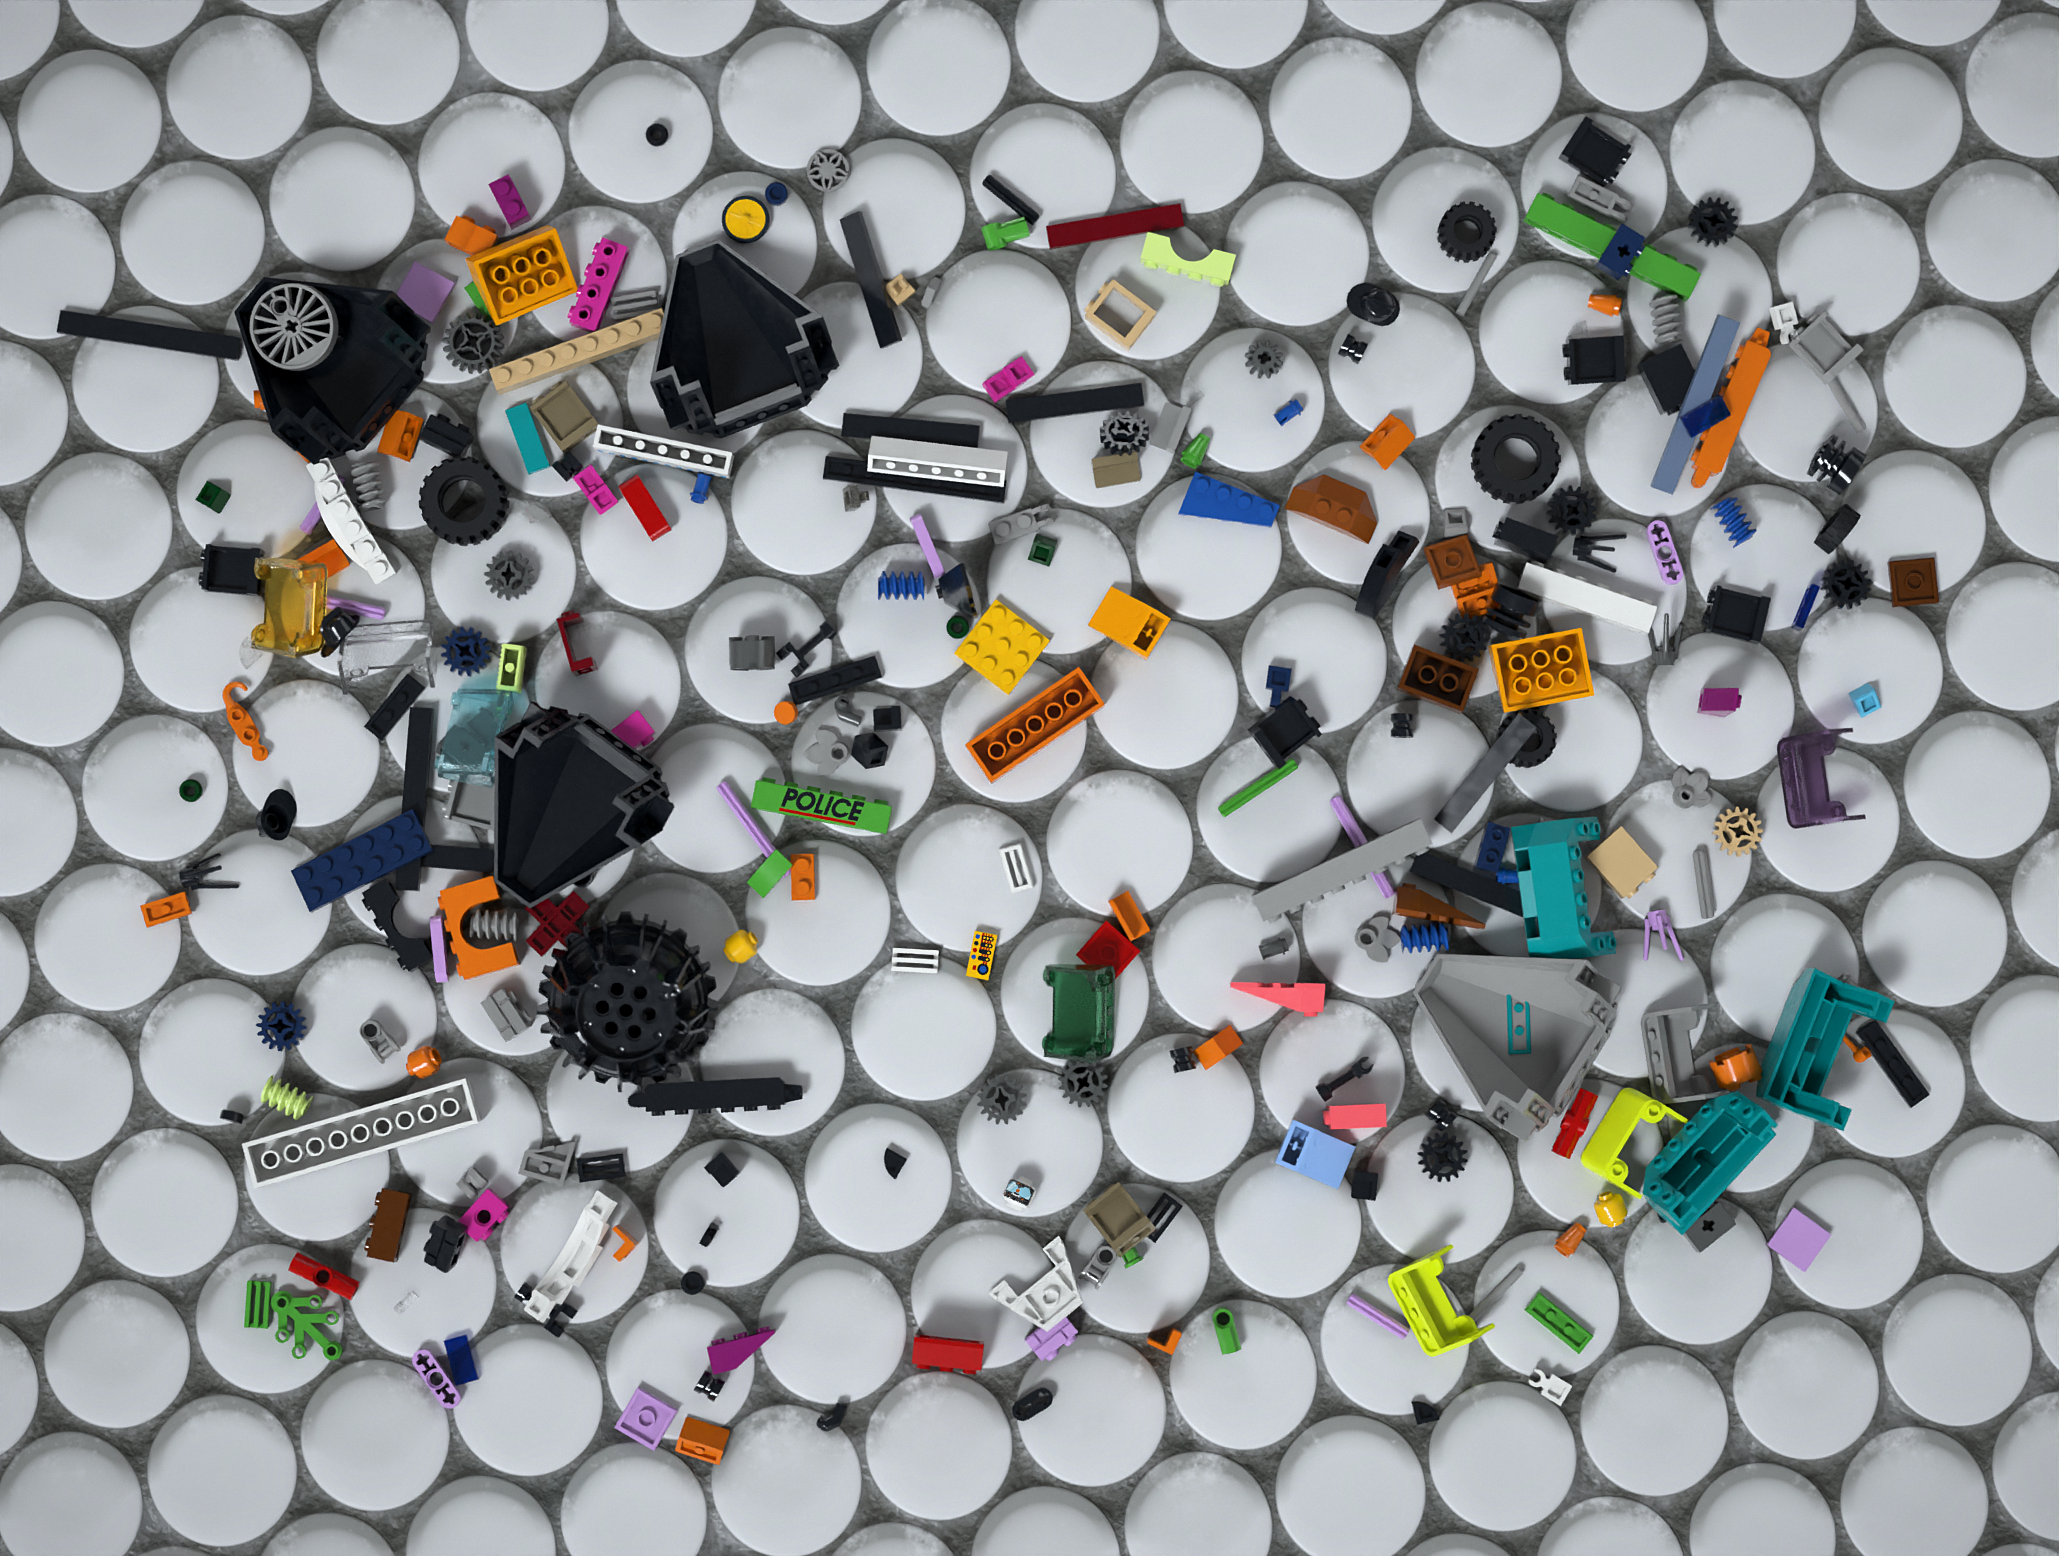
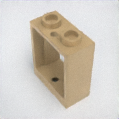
M1112 279L1110 283L1105 282L1100 288L1098 299L1096 301L1091 300L1084 310L1087 312L1085 319L1125 350L1129 351L1155 318L1156 311ZM1113 290L1144 312L1126 337H1123L1094 315Z

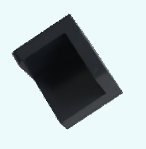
M900 706L873 710L874 732L902 731Z
M873 732L856 735L851 756L865 769L885 766L889 746Z
M723 1152L704 1167L722 1187L728 1185L741 1173Z
M1353 1170L1351 1198L1376 1201L1378 1173Z

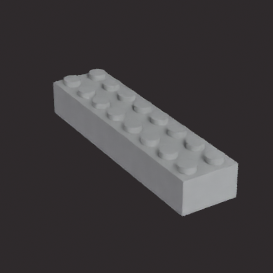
M1418 818L1253 894L1252 897L1263 921L1268 920L1269 923L1281 919V913L1289 910L1292 914L1303 909L1302 904L1307 901L1314 904L1324 899L1323 894L1329 891L1335 894L1344 890V884L1352 881L1355 885L1366 880L1365 875L1370 872L1377 875L1387 870L1386 865L1392 862L1398 865L1409 860L1407 855L1414 852L1417 856L1430 850L1428 846L1433 843L1422 819Z

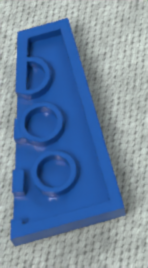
M1195 472L1178 515L1210 518L1227 522L1232 521L1271 528L1280 505Z

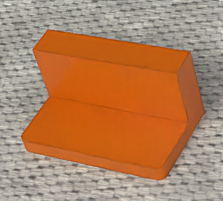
M397 410L385 425L377 452L410 462L424 419L406 411Z
M1389 414L1359 447L1364 453L1374 458L1382 469L1387 470L1415 439V436L1403 421Z
M335 539L294 561L310 587H314L350 566L348 559Z
M1129 891L1108 901L1130 942L1150 931Z
M616 1225L612 1230L625 1243L615 1252L613 1257L621 1262L635 1249L639 1242L621 1225Z
M1171 1328L1164 1344L1148 1336L1146 1343L1173 1355L1182 1333L1175 1328Z
M686 1417L675 1451L720 1465L730 1430Z

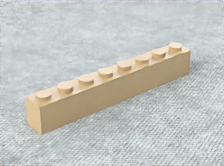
M662 308L491 368L489 371L496 391L499 395L659 339L664 312Z

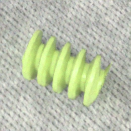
M271 1075L263 1088L261 1102L266 1103L269 1100L270 1107L277 1105V1111L279 1112L286 1108L285 1114L287 1116L294 1113V1119H300L309 1109L314 1096L312 1095L306 1100L305 1091L298 1096L297 1087L289 1091V1083L281 1087L282 1079H278L273 1083L274 1075Z

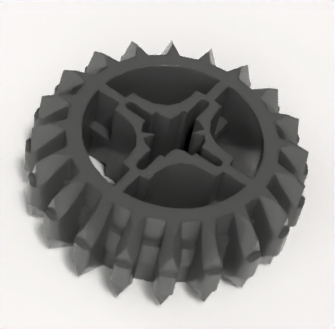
M474 312L473 319H471L469 313H465L466 320H462L460 316H457L456 318L459 322L457 325L452 321L449 323L453 330L445 329V333L450 338L445 337L442 339L443 343L449 344L443 347L444 352H450L446 356L447 360H453V367H457L460 364L459 370L461 372H464L468 366L469 374H473L474 368L477 369L479 374L482 373V366H485L487 370L491 369L488 363L491 361L496 365L498 362L494 356L502 357L503 355L497 349L505 347L503 343L498 342L504 339L503 334H497L501 328L499 326L493 327L495 324L492 319L487 322L488 316L485 314L479 320L478 312ZM479 326L488 331L474 334L468 327ZM463 331L464 341L456 349L457 337ZM468 335L477 341L476 344L479 352H477L475 347L470 346L471 342ZM491 337V347L485 355L483 353V345ZM463 353L465 355L475 353L479 359L466 360L460 357V355Z

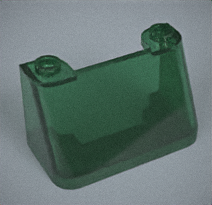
M1088 964L1046 965L1043 972V980L1048 987H1053L1052 1031L1044 1036L1042 1040L1044 1057L1094 1063L1110 1056L1114 1048V967L1110 965Z

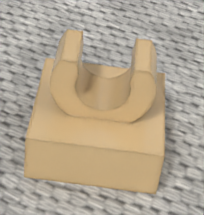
M902 274L885 286L889 297L897 306L916 293Z

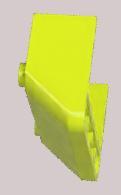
M1623 1088L1616 1095L1580 1155L1581 1163L1585 1168L1633 1198L1641 1199L1643 1195L1623 1183L1628 1175V1167L1625 1162L1617 1158L1618 1154L1640 1118L1649 1123H1657L1666 1114L1680 1124H1686L1688 1119L1633 1088Z
M1452 1244L1428 1253L1396 1270L1388 1277L1389 1287L1421 1348L1431 1357L1473 1342L1495 1327L1494 1323L1477 1328L1470 1316L1461 1315L1457 1317L1436 1276L1444 1270V1264L1440 1256L1453 1249Z

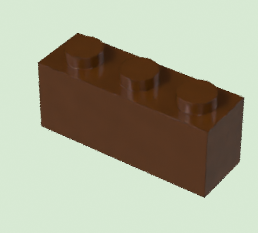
M382 1188L381 1192H377L375 1205L378 1208L376 1215H372L370 1221V1228L373 1230L371 1238L367 1237L364 1251H368L367 1257L393 1263L397 1262L412 1193Z

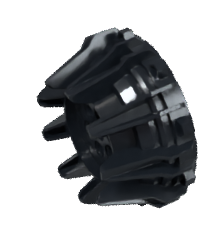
M621 911L618 919L615 921H610L606 914L602 915L601 923L592 927L586 921L582 927L584 933L572 930L565 936L567 948L565 950L554 948L551 956L556 960L554 967L548 965L543 967L542 974L548 979L540 981L538 992L545 996L548 1002L538 1005L536 1010L537 1015H546L549 1019V1022L542 1024L540 1031L543 1034L553 1035L549 1041L553 1049H565L568 1052V1055L563 1060L562 1067L566 1068L569 1064L582 1067L578 1075L579 1080L585 1077L591 1070L594 1071L595 1081L605 1084L611 1077L617 1078L618 1092H622L623 1082L637 1085L638 1092H641L643 1077H650L658 1083L665 1080L666 1072L679 1078L682 1070L678 1063L687 1061L694 1065L696 1063V1056L691 1049L693 1046H705L709 1035L705 1030H714L716 1020L708 1018V1012L717 1011L719 1003L708 997L709 993L717 988L715 977L706 975V972L710 970L711 964L709 961L701 963L697 956L700 953L699 945L689 947L686 944L688 933L681 928L669 931L666 929L667 920H664L663 924L660 925L648 921L649 914L646 913L642 921L635 920L630 911ZM620 983L624 989L617 992L612 989L611 985ZM638 986H643L647 989V993L639 995L634 989ZM604 1000L608 1002L609 1007L607 1009H600L597 1003ZM629 1004L633 1010L626 1013L620 1009V1006ZM651 1007L656 1013L653 1016H647L643 1010ZM615 1022L618 1028L616 1030H609L606 1027V1023ZM637 1025L641 1028V1032L634 1034L630 1032L629 1027Z

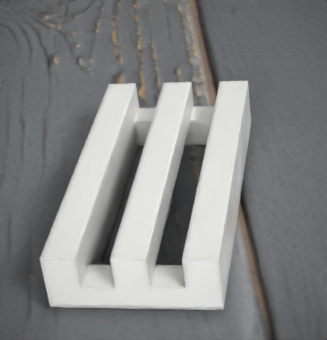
M1021 843L999 849L1011 893L1034 888ZM1018 849L1028 884L1023 885L1013 850ZM1006 852L1010 854L1019 887L1016 888L1014 887L1005 857Z
M893 948L891 971L938 974L939 950ZM897 953L934 955V959L897 957ZM897 962L933 964V969L897 967Z

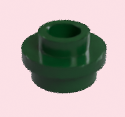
M961 616L952 617L947 622V633L954 639L964 638L969 632L968 621ZM955 624H961L962 630L956 632L953 627Z
M194 779L185 780L179 788L181 798L187 802L199 800L203 793L202 785ZM189 787L195 788L193 795L188 794Z

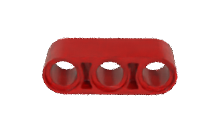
M638 474L618 486L652 542L672 530Z

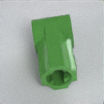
M1024 217L1002 224L1000 222L991 223L981 228L988 251L997 250L1005 247L1007 243L1030 237Z
M1223 1306L1216 1308L1212 1313V1321L1222 1355L1241 1350L1231 1311ZM1221 1312L1229 1315L1228 1321L1224 1324L1216 1321L1217 1315Z

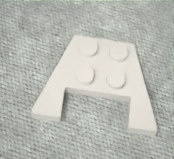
M1059 1236L1043 1248V1251L1055 1264V1268L1018 1297L1005 1280L989 1292L993 1299L1046 1332L1083 1303L1064 1243Z

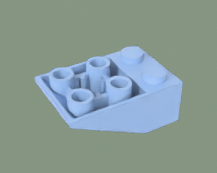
M1291 1120L1274 1163L1338 1189L1355 1146L1300 1122Z

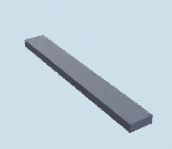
M1717 314L1650 487L1673 495L1740 322Z

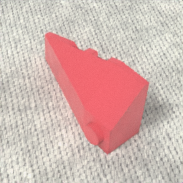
M1230 982V988L1297 1012H1304V1017H1318V1012H1323L1325 984Z

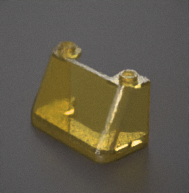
M270 557L255 558V575L258 579L266 580L264 623L257 625L252 630L251 648L293 658L319 652L324 645V638L320 633V625L326 616L328 576L326 565L314 561Z

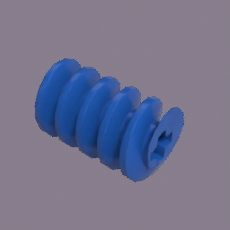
M1729 497L1710 508L1711 510L1718 509L1714 515L1715 518L1723 517L1719 522L1720 526L1728 525L1723 532H1732L1728 540L1737 541L1733 548L1752 538L1757 531L1756 529H1748L1752 521H1743L1748 515L1747 513L1739 514L1743 506L1734 505L1738 497Z
M882 571L881 576L878 578V600L881 599L883 593L887 600L890 599L892 593L896 600H899L901 594H903L905 600H908L910 594H912L914 600H917L919 594H921L924 600L925 580L922 571H919L917 578L914 577L913 571L909 572L907 578L903 571L900 572L899 577H896L894 571H891L889 577H887L885 571Z
M1443 922L1438 923L1437 929L1434 923H1430L1428 930L1425 924H1420L1419 930H1417L1415 924H1412L1409 931L1406 925H1402L1400 930L1402 953L1405 947H1407L1410 954L1413 952L1414 947L1421 953L1423 946L1430 952L1432 945L1435 946L1437 951H1440L1443 944L1446 951H1449L1447 927L1445 928Z

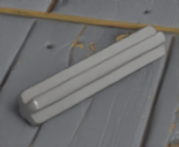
M1696 851L1692 855L1702 919L1713 918L1714 909L1706 852Z

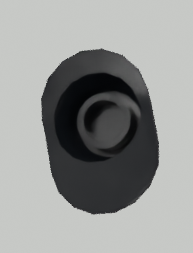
M1368 283L1357 284L1347 295L1346 302L1350 312L1356 317L1374 325H1390L1399 315L1400 307L1397 298L1389 291Z
M336 607L324 617L320 625V633L325 640L320 653L321 657H328L338 648L345 637L359 623V615L350 616L340 607Z
M276 789L267 797L263 808L258 812L255 820L260 837L281 841L288 836L297 811L296 802L288 791Z

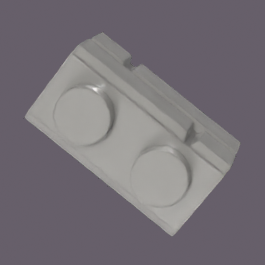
M502 988L482 1001L481 1005L505 1042H509L531 1027L528 1023L531 1021V1018L525 1009L520 1011L516 1005V1002L519 1000L512 990L507 991L506 988Z

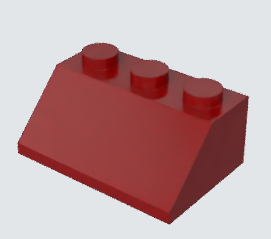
M915 1334L912 1364H917L916 1368L930 1369L931 1365L940 1366V1371L953 1372V1368L963 1369L962 1373L976 1374L977 1370L981 1371L984 1341Z

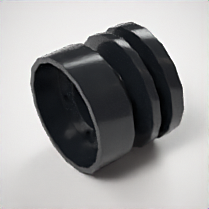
M1833 433L1828 440L1822 443L1813 456L1807 474L1812 477L1818 469L1821 470L1816 480L1820 482L1826 475L1830 476L1827 487L1840 495L1854 478L1867 455L1855 447L1845 454L1843 450L1846 441L1844 440L1837 447H1834L1838 436Z
M1497 583L1491 598L1498 603V607L1486 606L1485 609L1494 614V616L1483 614L1481 620L1492 629L1504 635L1524 639L1527 632L1519 628V626L1530 628L1531 624L1523 619V616L1534 617L1541 602L1523 592Z

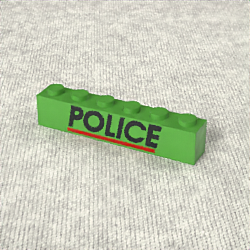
M762 777V781L756 780L751 803L752 809L885 835L888 833L892 806H888V801L875 799L874 803L865 801L866 797L852 795L851 799L843 797L842 792L830 790L829 794L820 793L821 788L807 786V790L800 789L798 784L792 782H785L784 785L775 784V779Z

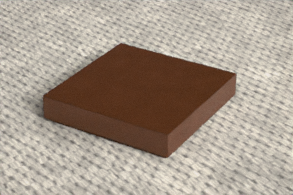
M1934 557L1887 562L1892 608L1939 603Z

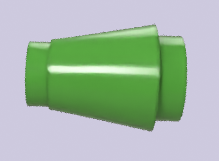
M1199 433L1181 453V461L1194 469L1201 465L1210 439L1206 435Z

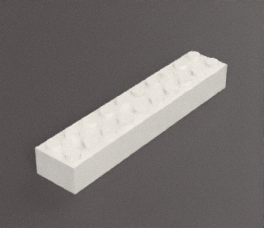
M464 1078L242 1144L255 1189L482 1122L469 1078Z

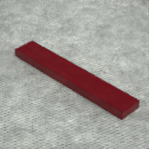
M1174 204L1046 226L1049 249L1051 250L1146 234L1147 232L1152 233L1184 227L1181 204Z

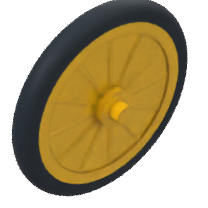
M739 196L734 198L723 210V229L736 242H755L766 233L769 227V212L766 206L755 197Z

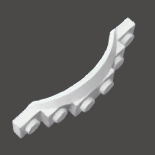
M327 457L321 459L318 464L313 465L309 463L306 465L315 481V496L321 516L329 532L342 550L355 563L369 572L376 585L396 574L388 557L382 551L358 513L330 459Z
M596 1191L590 1203L583 1209L578 1223L557 1259L533 1290L532 1297L524 1308L527 1313L544 1323L555 1304L562 1305L573 1285L576 1287L581 1285L603 1249L599 1243L610 1227L606 1221L616 1207L617 1202L604 1193Z

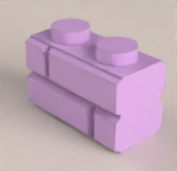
M1065 1317L1048 1332L1038 1327L1024 1340L1041 1361L1044 1359L1050 1361L1059 1354L1057 1349L1065 1344L1067 1347L1077 1339L1075 1334L1078 1330Z

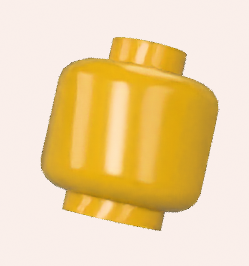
M740 929L726 938L723 951L732 963L742 964L756 955L758 939L751 931L748 933Z
M1611 1191L1601 1193L1598 1196L1599 1199L1594 1203V1209L1599 1222L1608 1227L1622 1224L1628 1214L1622 1196L1612 1194Z

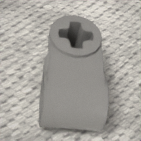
M368 1020L361 1025V1037L381 1064L385 1063V1059L395 1051L399 1052L401 1050L397 1042L378 1021ZM369 1024H373L377 1028V1033L374 1037L366 1034V1027Z
M1108 1244L1100 1246L1091 1260L1087 1262L1078 1278H1084L1095 1285V1289L1098 1290L1115 1263L1116 1252ZM1102 1250H1110L1113 1257L1110 1261L1104 1262L1100 1259L1099 1254Z

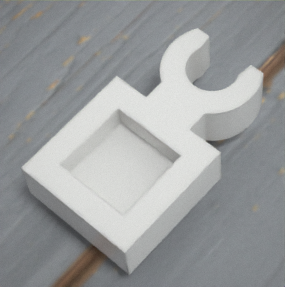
M1793 301L1769 308L1774 329H1781L1780 342L1782 345L1790 343L1788 335L1791 336L1793 341L1792 335L1797 331L1793 325L1798 324Z
M1535 1369L1534 1372L1540 1375V1380L1533 1382L1529 1379L1528 1383L1534 1387H1543L1540 1394L1561 1406L1572 1386L1553 1374L1547 1379L1541 1370Z

